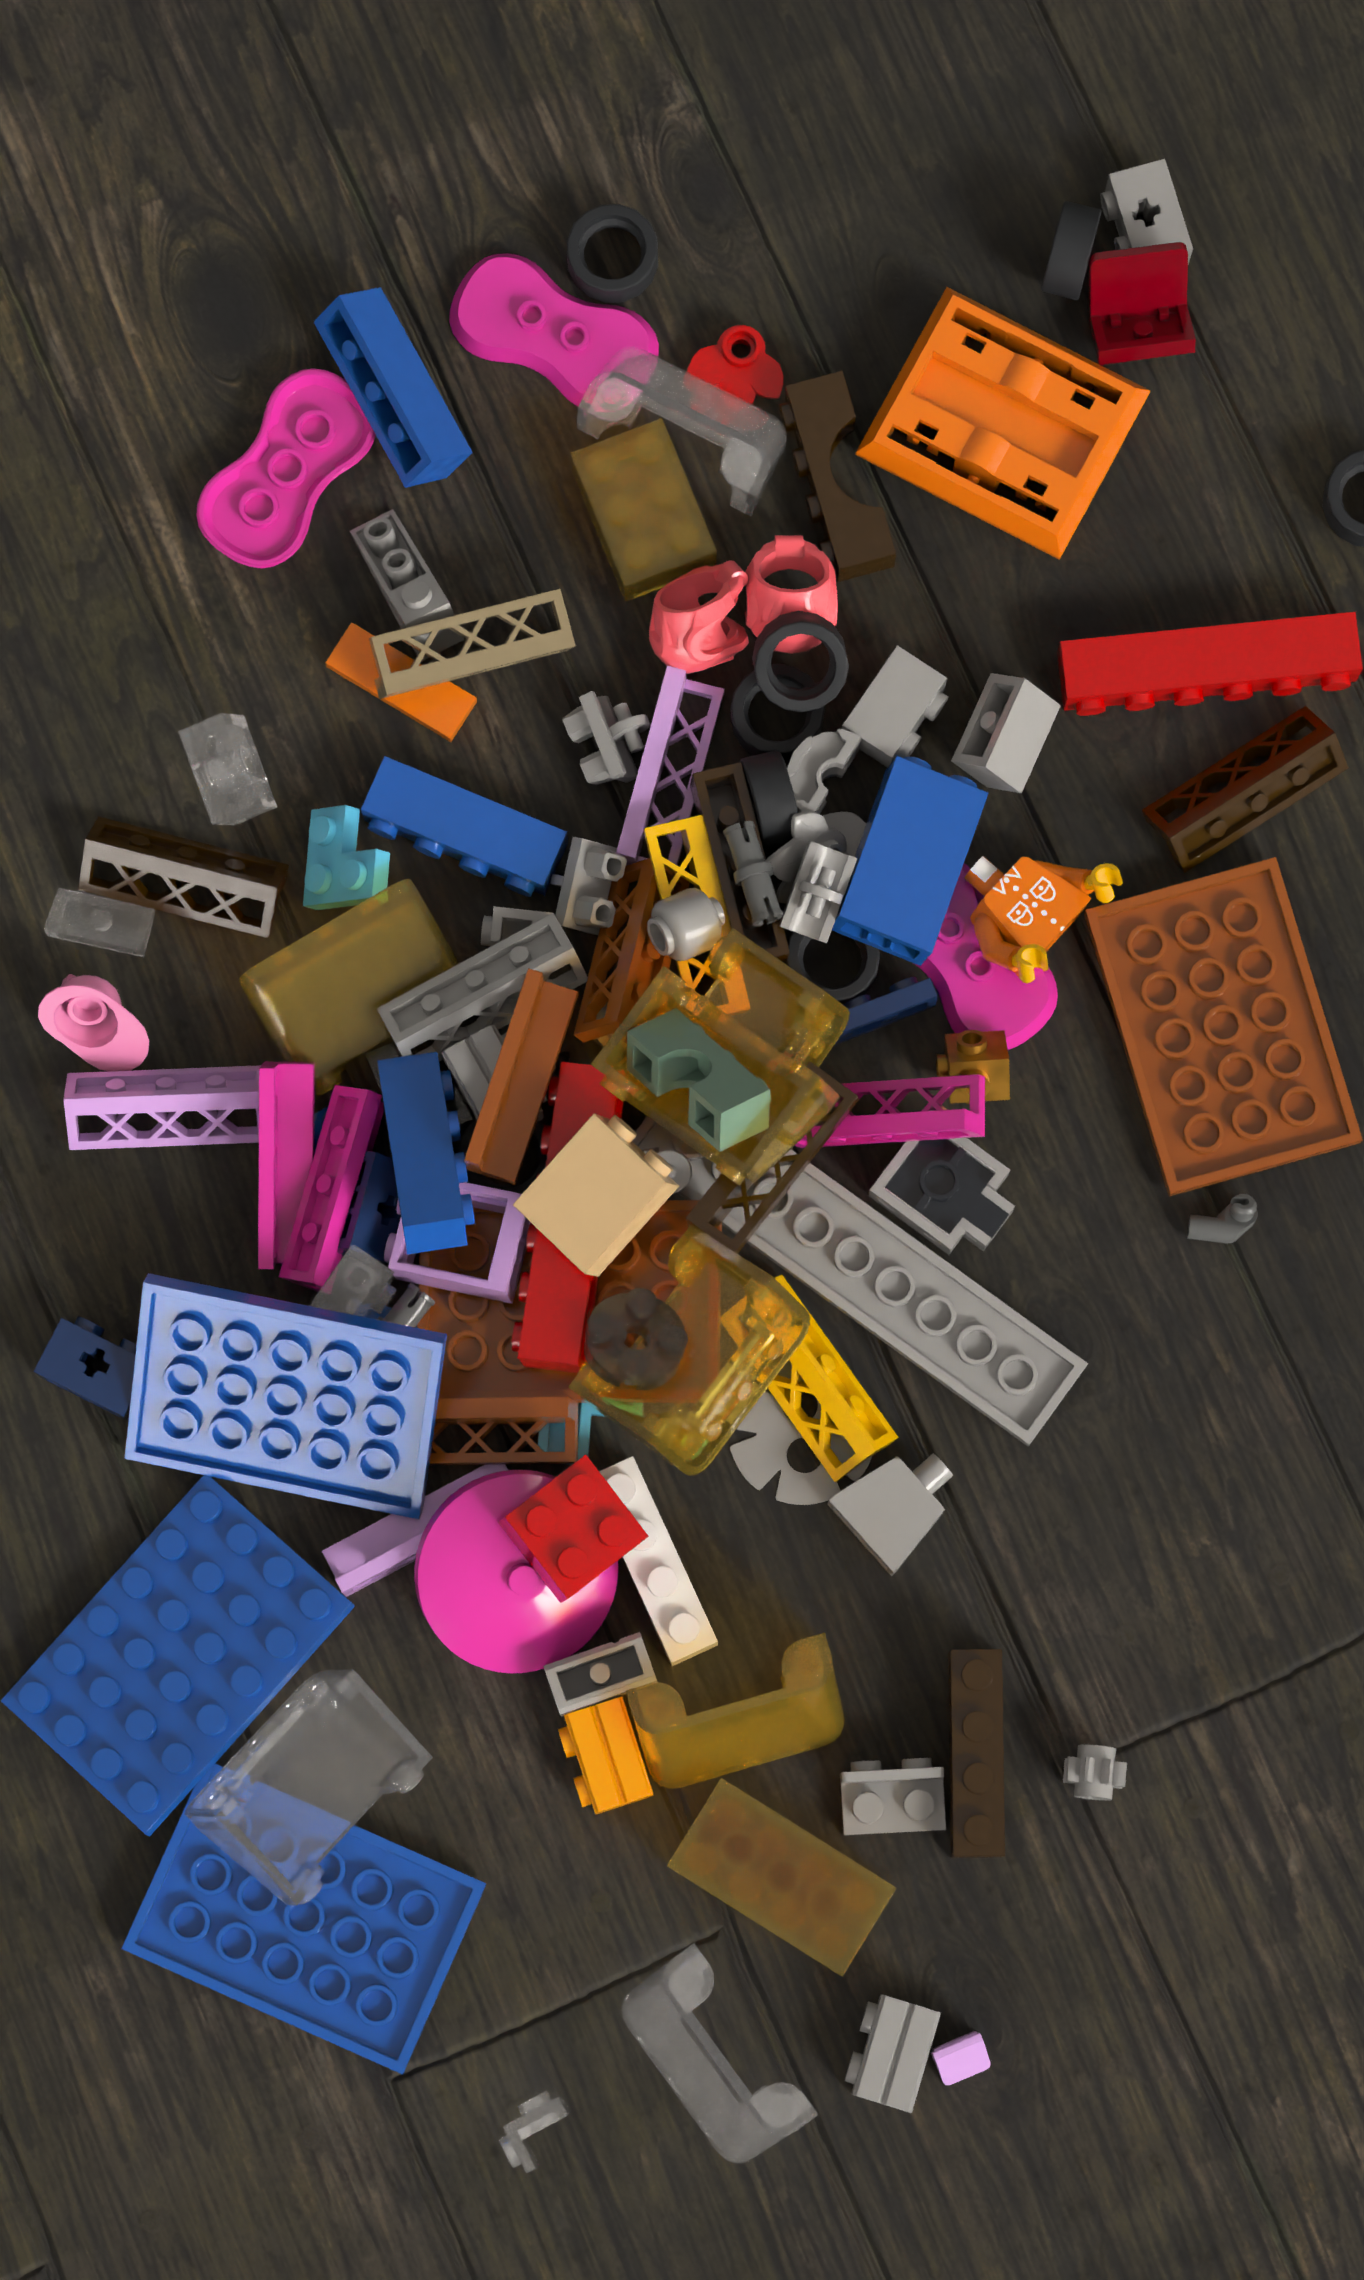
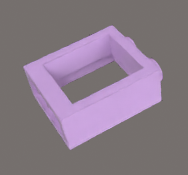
M467 1182L459 1183L460 1194H471L474 1208L504 1213L488 1280L413 1264L416 1253L407 1255L401 1218L397 1234L390 1233L386 1242L384 1261L389 1263L388 1269L397 1280L513 1304L526 1252L527 1232L531 1223L513 1206L522 1194ZM397 1200V1214L401 1215L399 1200Z

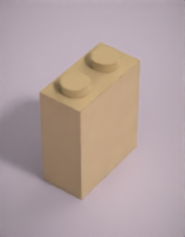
M593 1114L513 1204L584 1274L597 1277L679 1187L668 1176L673 1168L655 1151L650 1149L645 1154L633 1142V1139L637 1136L635 1131L616 1115L609 1120L607 1117Z

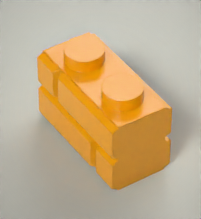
M623 1697L614 1698L564 1715L567 1726L558 1729L566 1757L570 1758L577 1755L583 1775L573 1779L582 1807L592 1804L595 1814H600L654 1796Z

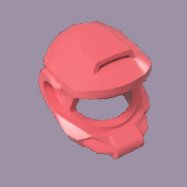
M775 535L773 541L764 544L757 551L745 571L748 575V583L746 585V625L758 637L765 625L778 616L803 611L818 614L835 626L837 624L838 600L835 569L831 561L815 544L805 541L803 535ZM791 569L808 573L815 578L818 584L802 589H785L770 585L764 579L774 572ZM793 635L779 642L774 652L788 654L807 652L820 645L822 641L812 635Z
M729 560L723 564L711 567L705 565L695 568L669 582L657 592L654 598L649 627V641L655 655L666 666L686 670V674L702 671L733 660L734 655L744 650L748 645L749 640L745 628L726 616L736 605L738 595L748 583V575L735 561ZM707 593H718L704 605L699 604L698 598Z

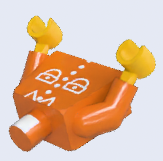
M982 856L964 877L967 882L984 895L970 916L983 957L987 961L1013 971L1023 983H1030L1035 979L1034 967L1040 968L1043 971L1048 970L1046 952L1082 913L1092 899L1088 896L1094 891L1096 898L1100 902L1109 903L1115 897L1110 884L1118 886L1123 884L1120 871L1113 864H1100L1093 870H1087L1038 860L1034 861L1025 856H1022L1006 874Z

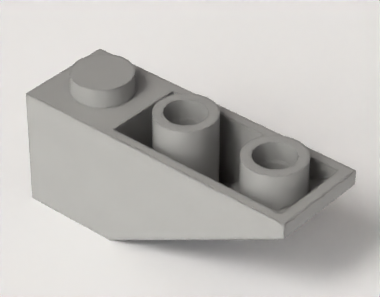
M393 509L350 531L401 629L455 616L448 599ZM449 628L440 630L429 648L439 653L463 641L464 637ZM429 633L413 637V639L424 644ZM413 648V650L415 651V653H416V655H417V654L419 653V651L416 650L415 648ZM424 655L422 661L429 657Z

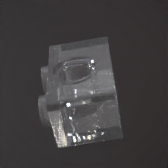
M220 713L178 731L212 824L235 826L277 808L244 715Z

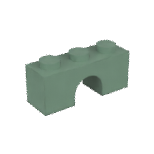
M677 1008L627 1031V1071L657 1097L677 1088H689L688 1125L719 1152L769 1128L771 1093L764 1080L754 1076L736 1060L729 1050H724L705 1033L699 1024L693 1023Z

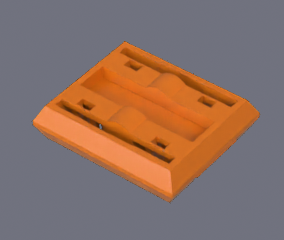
M946 287L855 455L1060 560L1149 396L1150 390ZM967 336L985 345L981 354L965 345ZM1075 391L1094 400L1090 409L1081 406L1073 400ZM924 425L938 431L934 440L923 436L918 429L922 430ZM895 428L907 434V441L918 445L921 441L928 445L926 450L938 456L939 452H942L954 458L953 472L890 439ZM1028 479L1047 487L1043 496L1032 492L1026 486ZM1001 482L1016 490L1015 496L1021 500L1026 501L1028 497L1036 500L1035 506L1045 512L1048 507L1057 511L1058 513L1053 522L1003 496L1000 497L994 494L999 483Z

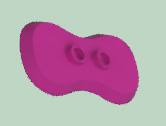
M508 253L494 254L476 263L461 281L450 308L449 323L452 333L468 352L485 360L519 364L531 368L545 376L567 400L589 412L600 414L615 413L628 407L646 388L657 364L659 343L656 333L642 316L624 307L591 303L578 299L562 290L536 263L519 255Z
M311 368L291 374L274 389L267 402L263 421L254 442L240 458L216 473L204 486L200 494L196 513L198 526L204 537L218 551L240 564L262 569L274 567L286 561L300 548L307 535L312 513L321 493L332 480L357 464L368 453L376 436L344 378L326 370Z
M964 863L933 952L921 966L915 965L931 979L937 989L947 1021L954 1033H961L966 1030H978L981 1032L1005 1030L1007 1048L1010 1050L1030 1039L1051 1018L1057 1005V985L1049 966L1047 971L1034 967L1035 979L1030 983H1023L1013 971L987 961L983 957L970 916L984 895L964 879L971 869Z

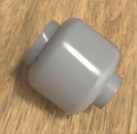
M697 888L685 889L655 904L651 912V918L647 922L648 935L653 946L661 955H668L676 961H685L718 945L722 934L721 926L725 923V914L722 906L714 897L708 898L704 892Z

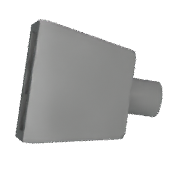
M934 1453L913 1471L897 1456L832 1496L828 1500L827 1505L892 1576L943 1514L944 1507L932 1494L945 1484L953 1474Z

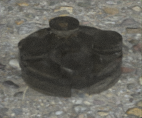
M635 1288L629 1293L610 1296L594 1308L584 1332V1355L592 1370L608 1384L619 1387L620 1383H624L627 1385H637L636 1390H651L668 1382L678 1371L688 1342V1334L678 1314L667 1303L657 1299L655 1294L648 1289ZM635 1333L641 1335L645 1339L644 1345L646 1348L637 1350L636 1344H634L633 1348L626 1346L624 1342L627 1334Z

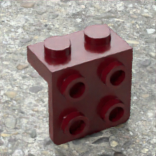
M1174 242L1098 252L1090 257L1089 326L1099 365L1195 353L1196 338L1187 306L1188 251L1184 243Z

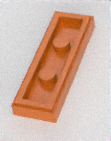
M351 622L325 662L326 667L379 699L374 681L379 677L369 641V638L374 635ZM389 644L384 645L391 673L411 667L414 659ZM450 681L380 699L449 742H452L477 703L475 696Z

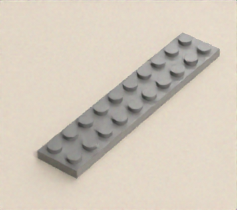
M677 1088L662 1095L636 1130L637 1136L633 1139V1142L641 1150L659 1147V1153L665 1150H676L683 1153L689 1159L692 1166V1178L689 1185L677 1193L687 1200H700L749 1138L719 1152L688 1125L689 1088ZM785 1144L778 1151L779 1157L797 1154ZM811 1163L808 1164L747 1242L1028 1447L1088 1365L1086 1361ZM791 1165L780 1166L781 1177ZM764 1168L747 1190L748 1196L767 1194L776 1185L775 1168ZM760 1204L749 1205L750 1216ZM743 1206L733 1208L722 1221V1225L735 1235L745 1224Z

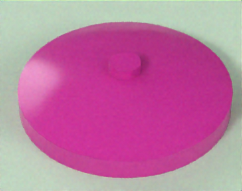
M507 1470L475 1479L459 1488L440 1505L429 1520L421 1536L414 1566L415 1589L420 1608L429 1626L441 1642L458 1657L472 1665L501 1673H526L544 1669L543 1666L570 1657L582 1648L600 1628L610 1610L617 1587L618 1561L568 1600L560 1604L498 1523L556 1478L552 1475L531 1470Z

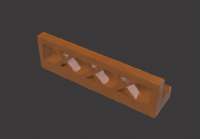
M650 858L625 866L623 877L617 882H611L607 900L613 901V905L616 908L614 920L611 927L600 928L574 1031V1036L583 1043L614 1034L627 1044V1031L658 1017L672 958L668 955H661L653 946L648 935L647 922L651 918L653 907L661 900ZM664 867L668 884H670L676 873ZM680 876L671 891V895L688 889L690 882ZM638 880L637 886L627 896L629 883ZM628 920L627 927L616 938L618 930ZM618 961L617 968L606 980L607 972ZM608 1002L605 1017L596 1020L597 1014Z
M529 968L527 970L464 1159L467 1170L516 1185L579 996L578 991L544 981L542 972Z
M569 1396L438 1398L436 1426L434 1427L432 1448L436 1453H431L429 1465L564 1464L578 1461V1403ZM548 1423H565V1452H545L533 1440V1437ZM485 1424L477 1433L469 1426ZM498 1424H509L521 1436L507 1452L496 1453L483 1440ZM518 1424L534 1425L525 1432ZM448 1425H460L472 1437L458 1453H446L434 1441ZM479 1444L487 1453L470 1452ZM529 1444L536 1452L520 1451Z

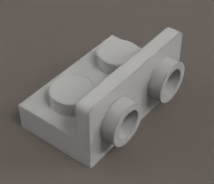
M932 1758L902 1759V1769L881 1770V1761L850 1762L851 1772L840 1773L843 1836L946 1830L943 1787L944 1767L932 1768Z

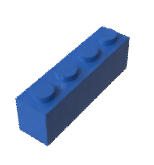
M382 288L339 295L319 315L314 324L404 487L447 478L473 452Z
M386 756L382 760L361 807L364 821L369 822L367 828L373 833L390 840H395L396 835L414 841V849L427 856L440 859L443 853L460 860L458 866L466 872L485 878L489 872L506 879L504 886L528 897H531L533 891L544 896L546 895L551 876L555 874L568 844L567 831Z
M437 1052L377 1060L407 1255L467 1246L465 1225L475 1224L471 1194L461 1195L459 1183L468 1182L464 1152L454 1153L452 1142L461 1141L457 1111L447 1112L445 1101L454 1100L450 1070L440 1071Z

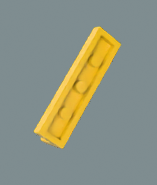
M703 814L644 828L643 831L660 899L671 896V891L681 876L694 884V888L704 892L708 898L714 897L717 899L725 914V923L721 926V940L715 948L710 950V954L704 964L694 958L676 961L690 1020L696 1023L726 1015V1017L746 1013L750 1009V1004ZM681 831L686 857L680 867L661 856L657 837ZM688 864L691 874L685 871ZM664 867L676 873L670 884H668ZM712 961L715 971L709 968ZM688 963L699 970L693 981ZM704 973L718 981L723 1005L703 1010L699 1009L695 988Z
M782 1274L757 1286L721 1316V1323L834 1482L842 1479L867 1458L883 1450L899 1438ZM751 1307L762 1321V1338L750 1335L738 1319L739 1316ZM773 1351L784 1353L792 1363L791 1378L779 1376L772 1366ZM802 1392L813 1394L821 1404L820 1419L808 1417L801 1407ZM831 1433L844 1436L855 1452L843 1464L830 1448Z

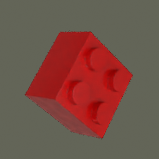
M587 1455L576 1461L498 1522L560 1604L576 1594L649 1537Z

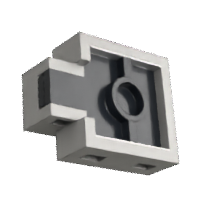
M968 1138L906 1141L871 1187L868 1195L948 1255L962 1237L984 1251L1015 1208V1205L996 1192L1008 1177L1010 1169Z

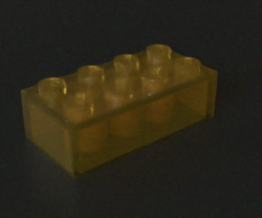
M723 1778L719 1780L667 1865V1868L840 1977H843L896 1890L895 1886Z

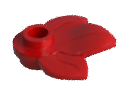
M736 325L728 328L721 334L717 345L707 346L697 351L687 368L686 387L691 390H712L713 399L720 414L726 420L734 421L748 412L754 403L756 395L768 399H779L783 388L784 376L780 364L765 353V342L760 333L752 327ZM737 344H743L749 348L750 353L744 358H738L732 353V348Z

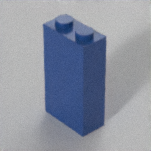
M896 756L883 776L855 854L857 861L832 931L921 966L933 952L988 792L978 789L976 783L966 777L959 775L948 777L933 771L927 762L919 758L909 756L901 758Z

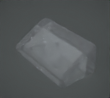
M58 888L46 920L44 931L49 937L144 957L156 910L128 902Z

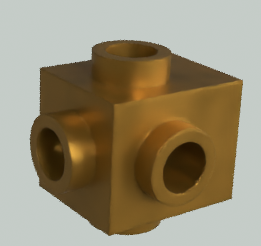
M966 1030L961 1033L945 1034V1054H936L937 1077L980 1074L985 1076V1101L1010 1100L1009 1054L1005 1030L985 1032ZM970 1088L955 1089L949 1096L950 1104H970Z

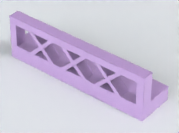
M671 666L666 668L616 851L617 854L626 858V866L647 859L639 855L645 839L643 830L648 826L651 811L657 820V823L652 826L690 818L694 807L690 788L692 774L704 770L724 696V689L686 679V670ZM684 692L711 699L707 716L691 725H688L679 710ZM677 719L683 729L673 734ZM704 727L699 743L694 732ZM688 737L697 752L695 762L676 772L667 757L669 746ZM665 766L670 776L660 781L663 767ZM691 773L688 788L686 789L681 779ZM675 783L684 798L682 809L663 818L654 803L656 793ZM681 831L676 832L675 836L673 833L666 835L672 845L668 860L677 866L683 847Z
M261 1065L67 1073L64 1108L69 1150L259 1143V1068ZM234 1109H256L257 1126L237 1127L226 1117ZM184 1111H198L209 1121L200 1129H187L176 1119ZM134 1113H147L159 1123L150 1131H137L126 1121ZM97 1115L109 1125L101 1133H79L78 1116Z
M483 1465L426 1495L420 1519L390 1514L322 1550L341 1592L347 1597L414 1562L424 1529L440 1505L450 1495L469 1482L488 1474L507 1471L506 1465Z

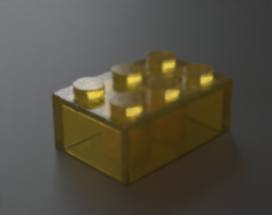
M662 418L570 453L572 472L625 602L663 588L669 582L695 568L705 565L710 567L716 565V548Z

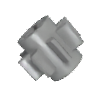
M1078 1745L1077 1757L1068 1756V1758H1065L1063 1783L1075 1784L1074 1797L1111 1801L1113 1788L1122 1789V1787H1125L1127 1762L1115 1761L1116 1748L1099 1745Z

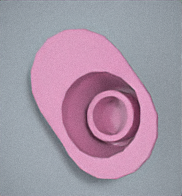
M69 974L63 979L61 986L47 993L39 1004L38 1018L43 1029L66 1045L84 1061L99 1070L131 1071L141 1065L148 1055L149 1038L145 1027L132 1013L122 1006L116 988L105 979L91 975L76 977Z

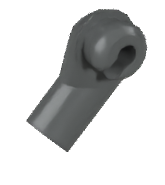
M1242 1193L1235 1195L1231 1199V1203L1216 1217L1190 1214L1187 1239L1225 1244L1236 1242L1254 1225L1258 1216L1257 1202L1252 1196Z

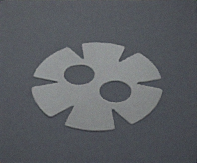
M787 1357L772 1362V1366L779 1376L791 1378L792 1363ZM748 1379L740 1388L733 1401L728 1420L729 1428L757 1434L754 1437L730 1446L733 1459L740 1472L753 1487L761 1490L781 1470L775 1497L780 1502L794 1505H811L828 1501L832 1496L841 1491L837 1481H833L821 1463L814 1471L809 1473L798 1472L789 1465L787 1460L788 1447L793 1441L803 1437L791 1420L785 1416L783 1409L774 1396L754 1381ZM817 1400L818 1408L813 1418L820 1419L821 1404ZM831 1433L830 1448L843 1464L855 1452L844 1436ZM872 1456L846 1476L853 1481H858L867 1469Z

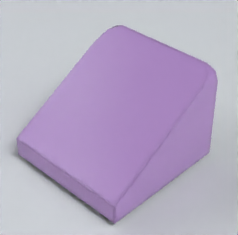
M977 2031L970 2032L932 2048V2052H930L941 2080L945 2085H952L990 2067V2060L981 2034Z

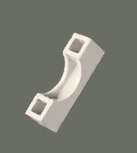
M632 1456L599 1471L649 1536L624 1555L623 1559L671 1666L718 1646L717 1638L634 1457Z

